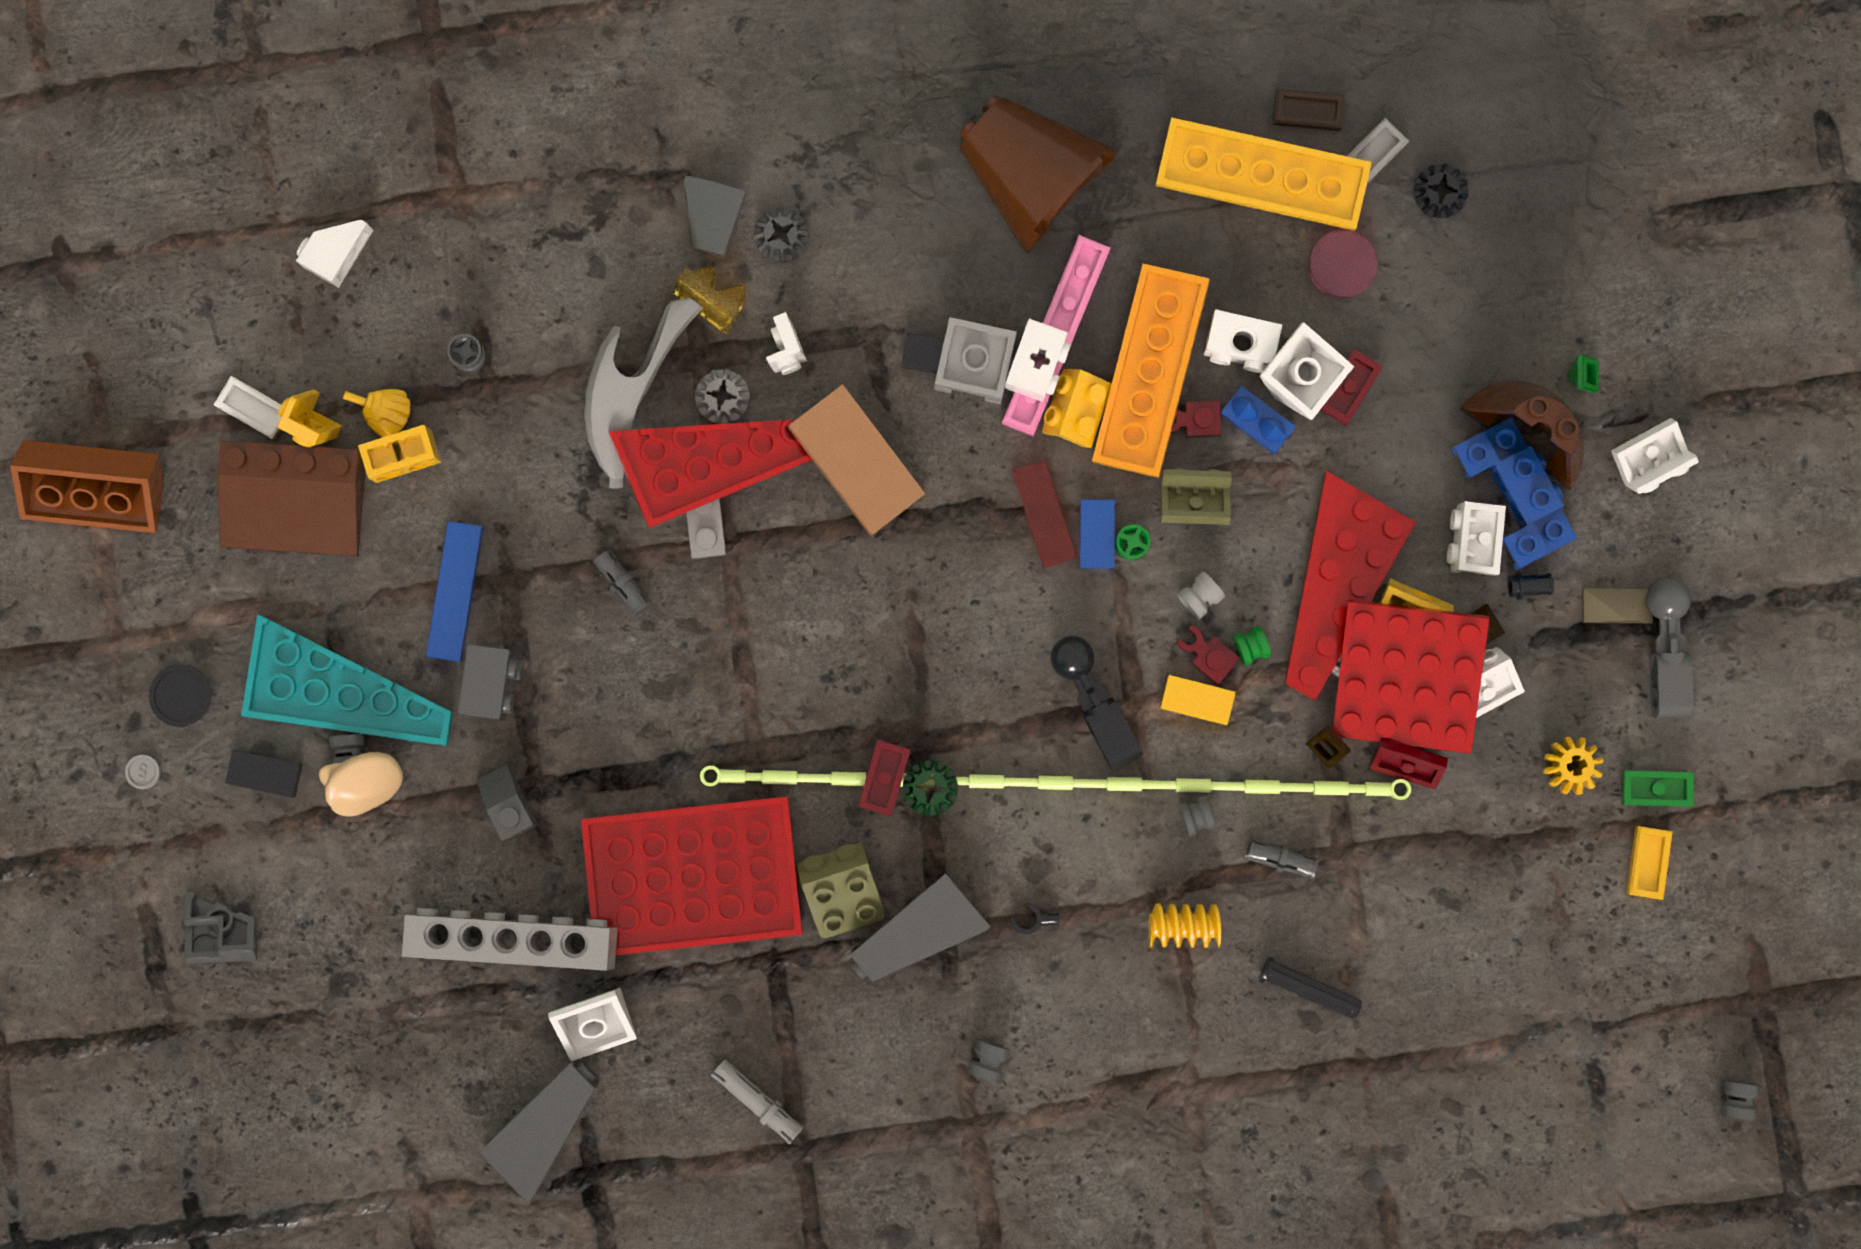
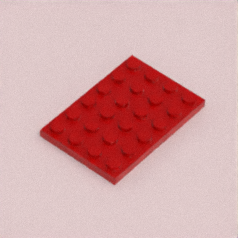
M788 797L581 819L591 919L608 920L607 926L618 927L616 955L803 935Z

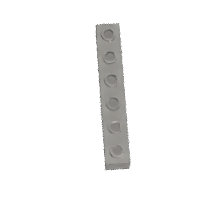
M417 908L416 914H408L404 918L402 957L604 971L615 969L618 927L607 926L608 920L586 919V925L573 924L572 917H552V923L539 922V915L518 914V920H505V913L484 912V918H472V911L451 910L450 916L438 915V909ZM441 924L447 928L449 933L445 943H441L436 935L437 929ZM474 927L479 928L483 935L482 941L478 946L473 944L470 939V933ZM508 929L513 930L517 937L516 944L512 948L508 947L504 942V934ZM542 931L547 932L551 938V944L547 950H543L538 945V936ZM576 933L582 935L585 940V947L580 953L575 951L571 944L572 938Z

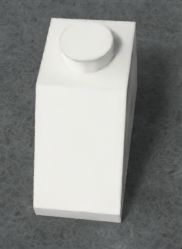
M357 220L314 231L310 239L305 238L300 244L297 251L299 257L296 262L303 268L339 288L372 234L373 229L363 220Z

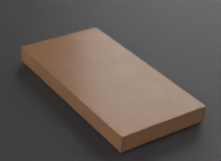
M843 384L787 426L870 536L925 495V492Z

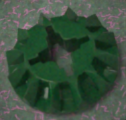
M935 760L917 763L907 772L903 781V795L907 804L914 811L922 815L934 816L947 811L957 797L958 783L953 771L945 764ZM931 773H934L935 785L946 789V791L934 793L932 798H930L929 804L926 803L925 791L915 787V784L927 783Z

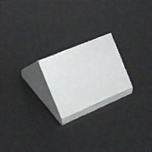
M1302 322L1260 374V378L1276 400L1312 420L1354 366Z
M621 988L590 997L548 1013L549 1020L571 1061L637 1039Z

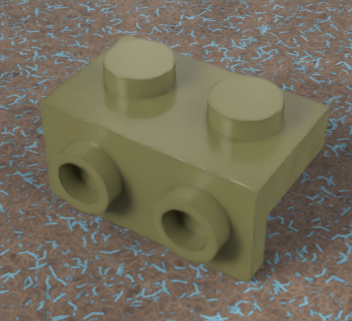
M1184 468L1163 470L1160 486L1161 523L1230 525L1232 472L1220 471L1218 469L1200 471L1186 470Z

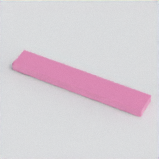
M1081 235L1078 236L1043 321V324L1068 332L1065 342L1072 344L1111 248ZM1039 354L1036 359H1032L1035 361L1034 368L1040 370L1041 366L1046 364L1044 362V355ZM1057 362L1053 374L1059 375L1063 363ZM1014 392L1002 424L1034 436L1050 394L1046 393L1044 401L1041 402Z

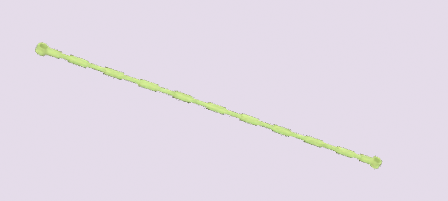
M706 766L700 773L702 783L711 787L719 783L745 784L746 781H762V784L797 785V782H818L839 786H864L867 777L866 772L799 774L797 771L763 770L762 773H747L746 770L718 769L715 766ZM710 769L715 770L717 773V779L713 783L705 780V773ZM904 773L900 787H903V781L907 773ZM931 773L927 783L915 784V787H935L934 774ZM969 774V777H956L958 785H969V788L1004 789V786H1025L1046 790H1073V787L1107 788V791L1175 789L1176 792L1210 793L1211 790L1244 791V793L1280 794V791L1313 792V795L1365 793V796H1391L1396 800L1406 799L1411 794V785L1404 779H1396L1392 782L1349 784V782L1280 783V780L1212 782L1211 779L1176 778V781L1142 780L1139 777H1107V779H1073V776L1005 778L1004 775ZM1397 783H1402L1405 786V793L1402 796H1398L1394 792V787Z

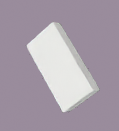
M230 376L214 405L275 440L281 429L277 428L281 419L278 416L281 404L235 377Z

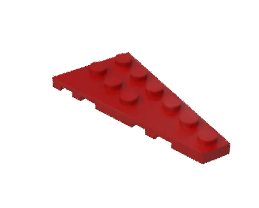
M796 419L608 431L648 528L812 460L787 427Z
M1327 471L1323 477L1321 498L1318 503L1316 524L1311 540L1301 602L1296 618V628L1284 680L1285 685L1313 701L1317 699L1342 654L1348 600L1368 602L1373 600L1416 523Z

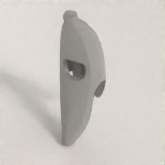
M687 297L671 301L666 306L644 361L638 372L633 376L626 377L619 373L613 361L621 327H612L595 357L586 388L584 421L588 443L599 466L609 477L608 487L611 489L625 487V472L608 431L634 430L636 411L643 397L647 394L661 364L677 338L703 309L701 303L693 298Z

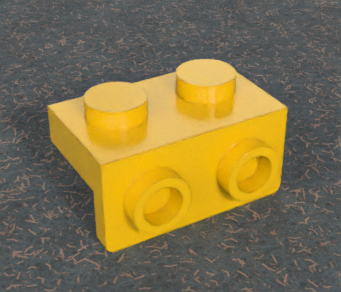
M1063 369L1061 375H1059L1060 377L1050 407L1044 415L1042 433L1061 437L1084 448H1092L1112 383L1081 369Z
M314 389L286 398L278 412V416L281 419L277 428L293 435L292 440L305 447L316 446L338 438L343 427L337 422L313 411L320 392Z

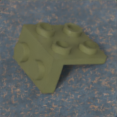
M862 842L846 844L835 851L823 855H813L802 862L796 863L801 886L820 937L829 938L884 919L885 911Z

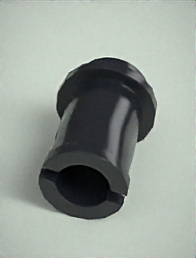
M1518 572L1514 576H1509L1507 582L1509 596L1522 600L1523 596L1552 595L1554 592L1552 574L1522 576Z

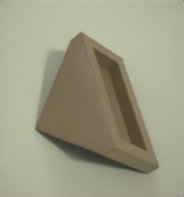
M1583 588V623H1653V615L1646 604L1648 589Z

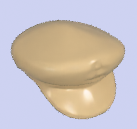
M369 752L351 757L342 763L322 767L319 772V778L325 786L326 802L331 807V810L338 815L352 817L376 808L394 796L401 786L403 772L399 763L392 756L382 752Z

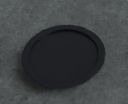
M173 665L162 670L155 677L150 687L149 701L154 714L164 723L177 727L188 726L201 719L208 710L211 701V689L206 677L196 668L188 665Z

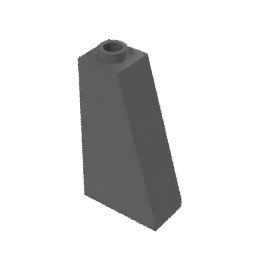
M944 873L850 954L854 961L849 965L862 980L868 976L873 982L987 931L991 926L949 876Z
M575 1060L570 1063L479 1152L526 1203L539 1192L599 1086L594 1081L597 1077L596 1074L584 1062L580 1065Z

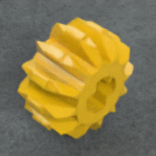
M1564 737L1563 746L1558 742L1551 744V748L1556 755H1544V760L1552 762V767L1544 768L1543 773H1554L1555 776L1550 779L1549 785L1554 787L1561 783L1560 792L1562 794H1568L1572 788L1575 795L1583 794V785L1588 789L1595 787L1591 777L1601 778L1603 775L1601 771L1594 769V765L1603 763V758H1592V755L1597 751V747L1591 745L1585 749V738H1578L1574 744L1571 737ZM1572 761H1578L1579 768L1574 769V771H1568L1567 764Z

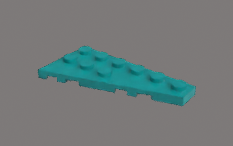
M257 614L241 712L242 717L443 746L449 745L454 712Z

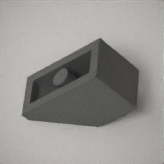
M508 764L476 779L486 811L501 841H509L539 825Z

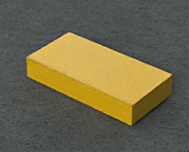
M1168 675L1160 709L1227 726L1236 692Z
M1635 826L1626 890L1627 895L1663 900L1673 831Z

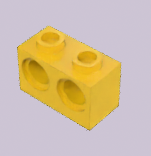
M426 425L358 445L367 476L375 483L442 463L433 432Z

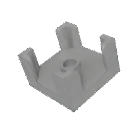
M949 317L934 390L951 393L952 390L979 395L985 397L984 401L1001 405L1017 332Z

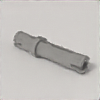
M724 1059L711 1074L714 1079L760 1118L759 1122L763 1126L767 1124L789 1145L804 1128L781 1108L782 1104L779 1101L774 1102L727 1059Z

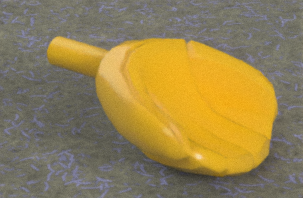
M376 390L369 392L366 398L347 391L344 392V400L363 406L362 414L368 427L382 438L398 433L408 422L411 404L406 392L403 390Z

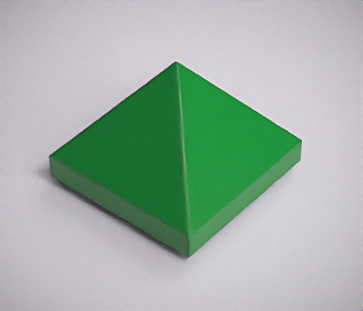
M1578 355L1567 377L1578 390L1592 394L1598 393V359L1585 355Z

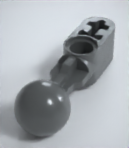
M1665 577L1655 581L1648 589L1646 595V604L1649 611L1659 619V635L1654 639L1655 653H1652L1650 658L1651 710L1655 719L1690 718L1694 708L1692 659L1690 653L1686 652V638L1680 633V618L1688 612L1692 597L1688 586L1681 580L1673 577Z

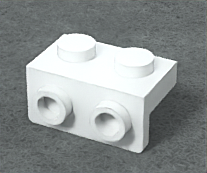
M1671 418L1611 450L1624 485L1638 494L1648 493L1657 489L1660 483L1671 477L1685 474L1689 467L1699 462L1697 456L1688 451L1677 421Z

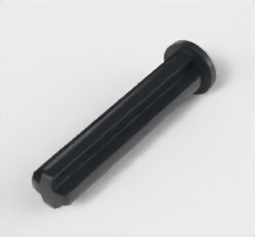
M1268 957L1259 977V982L1261 983L1267 981L1352 1019L1356 1018L1361 1010L1362 1001L1282 966L1274 962L1273 957Z

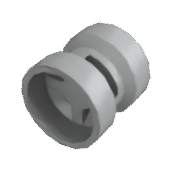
M1202 572L1195 578L1192 588H1183L1177 596L1197 619H1201L1208 611L1207 606L1218 604L1225 597V594L1208 574Z

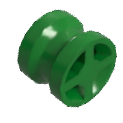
M1137 524L1123 527L1115 539V549L1118 555L1129 561L1138 560L1143 557L1151 544L1148 531Z
M1260 625L1252 627L1251 631L1246 634L1241 632L1233 634L1237 653L1244 666L1252 664L1256 658L1266 659L1271 657L1269 644Z

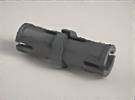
M611 549L606 550L593 561L610 583V590L613 594L617 593L622 598L634 617L645 611L652 604L634 581L635 576L632 572L628 573Z
M1251 839L1245 860L1274 867L1276 872L1282 873L1284 870L1313 879L1319 858L1296 853L1289 850V847L1285 845L1277 847Z

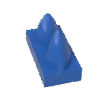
M1240 386L1220 413L1223 418L1273 455L1276 454L1296 427L1243 386Z

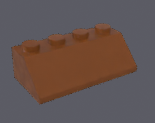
M23 440L10 464L20 519L148 533L157 532L164 482L160 454Z

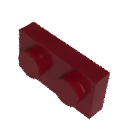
M1355 349L1351 351L1347 358L1354 366L1353 369L1320 409V411L1344 426L1349 423L1383 366Z
M1382 737L1371 758L1369 769L1436 790L1447 768L1448 758Z
M877 740L858 807L892 816L911 749Z

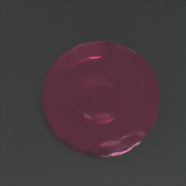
M1335 230L1324 235L1314 245L1309 258V274L1314 285L1324 294L1331 297L1351 298L1362 293L1372 283L1377 271V255L1372 244L1362 234L1351 230Z

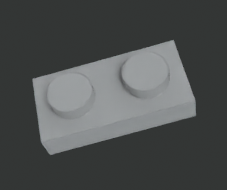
M720 499L686 512L691 558L698 559L727 555Z

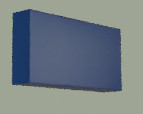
M1080 500L1079 569H1114L1115 500Z

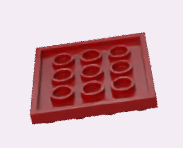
M1349 599L1333 731L1343 738L1380 742L1383 737L1413 747L1471 754L1489 616Z

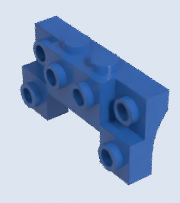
M1512 417L1450 449L1452 455L1457 454L1466 471L1463 474L1466 480L1486 469L1489 470L1520 529L1504 537L1502 546L1506 545L1515 561L1512 564L1515 570L1577 539L1561 509L1564 505L1561 502L1563 494L1560 487L1555 481H1550L1545 472L1547 465L1539 451L1534 452L1532 446H1527Z

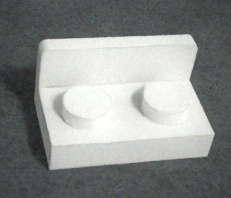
M785 312L773 317L776 327L771 328L773 338L780 352L766 357L775 373L781 371L782 375H787L801 369V363L807 361L793 323Z
M1465 501L1458 504L1457 508L1452 510L1450 529L1454 530L1453 543L1449 544L1447 550V563L1451 564L1452 573L1469 572L1495 576L1500 574L1506 506Z
M1498 647L1485 650L1476 718L1525 692L1511 658Z

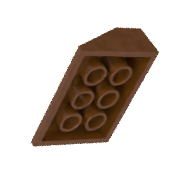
M220 440L217 473L220 547L358 557L365 482V467L360 450Z

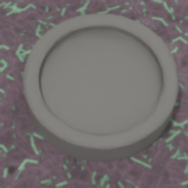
M149 755L134 756L125 767L126 780L137 789L153 787L161 776L159 762Z

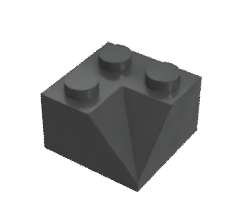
M468 644L458 714L505 721L506 713L511 714L514 702V694L509 692L515 688L516 681H521L523 675L524 661L519 660L520 654L508 649Z

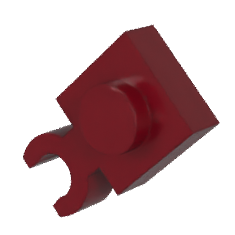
M1220 401L1185 402V412H1180L1178 409L1176 411L1175 424L1172 427L1171 434L1177 432L1180 428H1186V438L1221 436Z
M1191 625L1187 630L1195 636L1194 644L1187 645L1181 639L1176 644L1184 652L1195 653L1197 656L1191 664L1218 685L1238 662L1240 657L1214 636L1206 643L1203 640L1202 632L1197 627Z

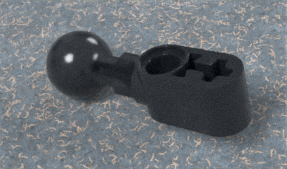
M1066 636L1057 641L1051 651V665L1059 676L1073 680L1079 692L1077 701L1083 710V718L1111 770L1114 771L1142 756L1143 752L1117 702L1113 697H1110L1104 685L1097 683L1091 672L1094 664V651L1091 645L1085 639L1078 636Z

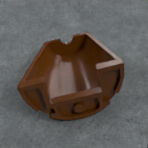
M994 95L983 107L982 111L985 114L977 123L971 120L961 131L960 136L964 140L960 150L1022 249L1029 253L1051 229L1052 221L1092 177L1096 179L1118 155V152L1109 145L1006 98L1000 99Z
M1505 381L1478 391L1461 406L1460 410L1486 429L1492 425L1499 414H1515L1531 427L1537 424L1551 434L1549 440L1556 444L1558 449L1547 462L1545 472L1569 490L1572 489L1583 464V435L1574 413L1555 393L1530 382Z

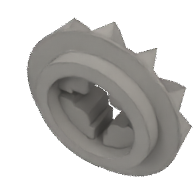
M728 369L712 370L700 379L695 390V401L698 410L707 420L714 423L726 424L736 421L745 413L749 405L750 393L746 382L739 374ZM724 382L727 393L737 399L725 400L724 404L721 405V410H719L717 398L708 395V393L719 392Z

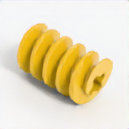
M1155 903L1152 913H1149V947H1153L1156 937H1159L1162 947H1167L1169 939L1173 938L1176 947L1180 948L1183 939L1187 938L1190 947L1194 948L1197 939L1201 938L1204 948H1208L1211 939L1215 938L1218 948H1220L1221 917L1217 905L1211 904L1206 914L1203 905L1197 904L1192 914L1189 905L1183 904L1178 914L1175 904H1169L1166 913H1164L1161 904Z

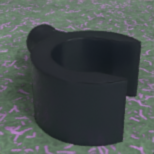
M1027 902L1028 907L1036 915V921L1032 927L1021 928L1016 921L1010 918L1014 929L1021 934L1034 933L1040 926L1059 924L1058 913L1040 912L1036 906Z

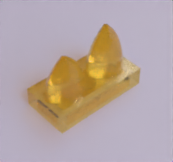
M685 268L677 278L673 294L680 299L690 297L700 302L703 309L699 314L724 334H727L734 326L738 313L743 307L746 295L745 285L729 286L717 292L714 290L716 282L714 268H700L692 272Z

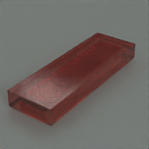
M1042 460L1012 470L1043 569L1075 559V550L1046 461Z

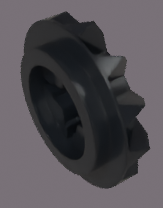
M1447 163L1431 165L1421 172L1415 181V201L1418 207L1431 217H1451L1457 214L1466 203L1469 196L1468 180L1464 179L1459 169H1454L1448 166ZM1444 178L1445 188L1451 190L1452 193L1446 194L1439 204L1438 192L1430 188L1437 187Z

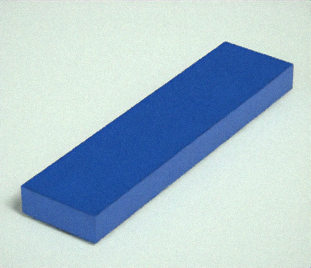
M451 521L447 523L426 657L462 662L484 529L482 526Z

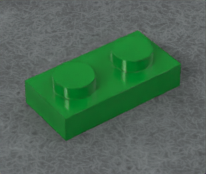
M1621 770V805L1694 807V772Z

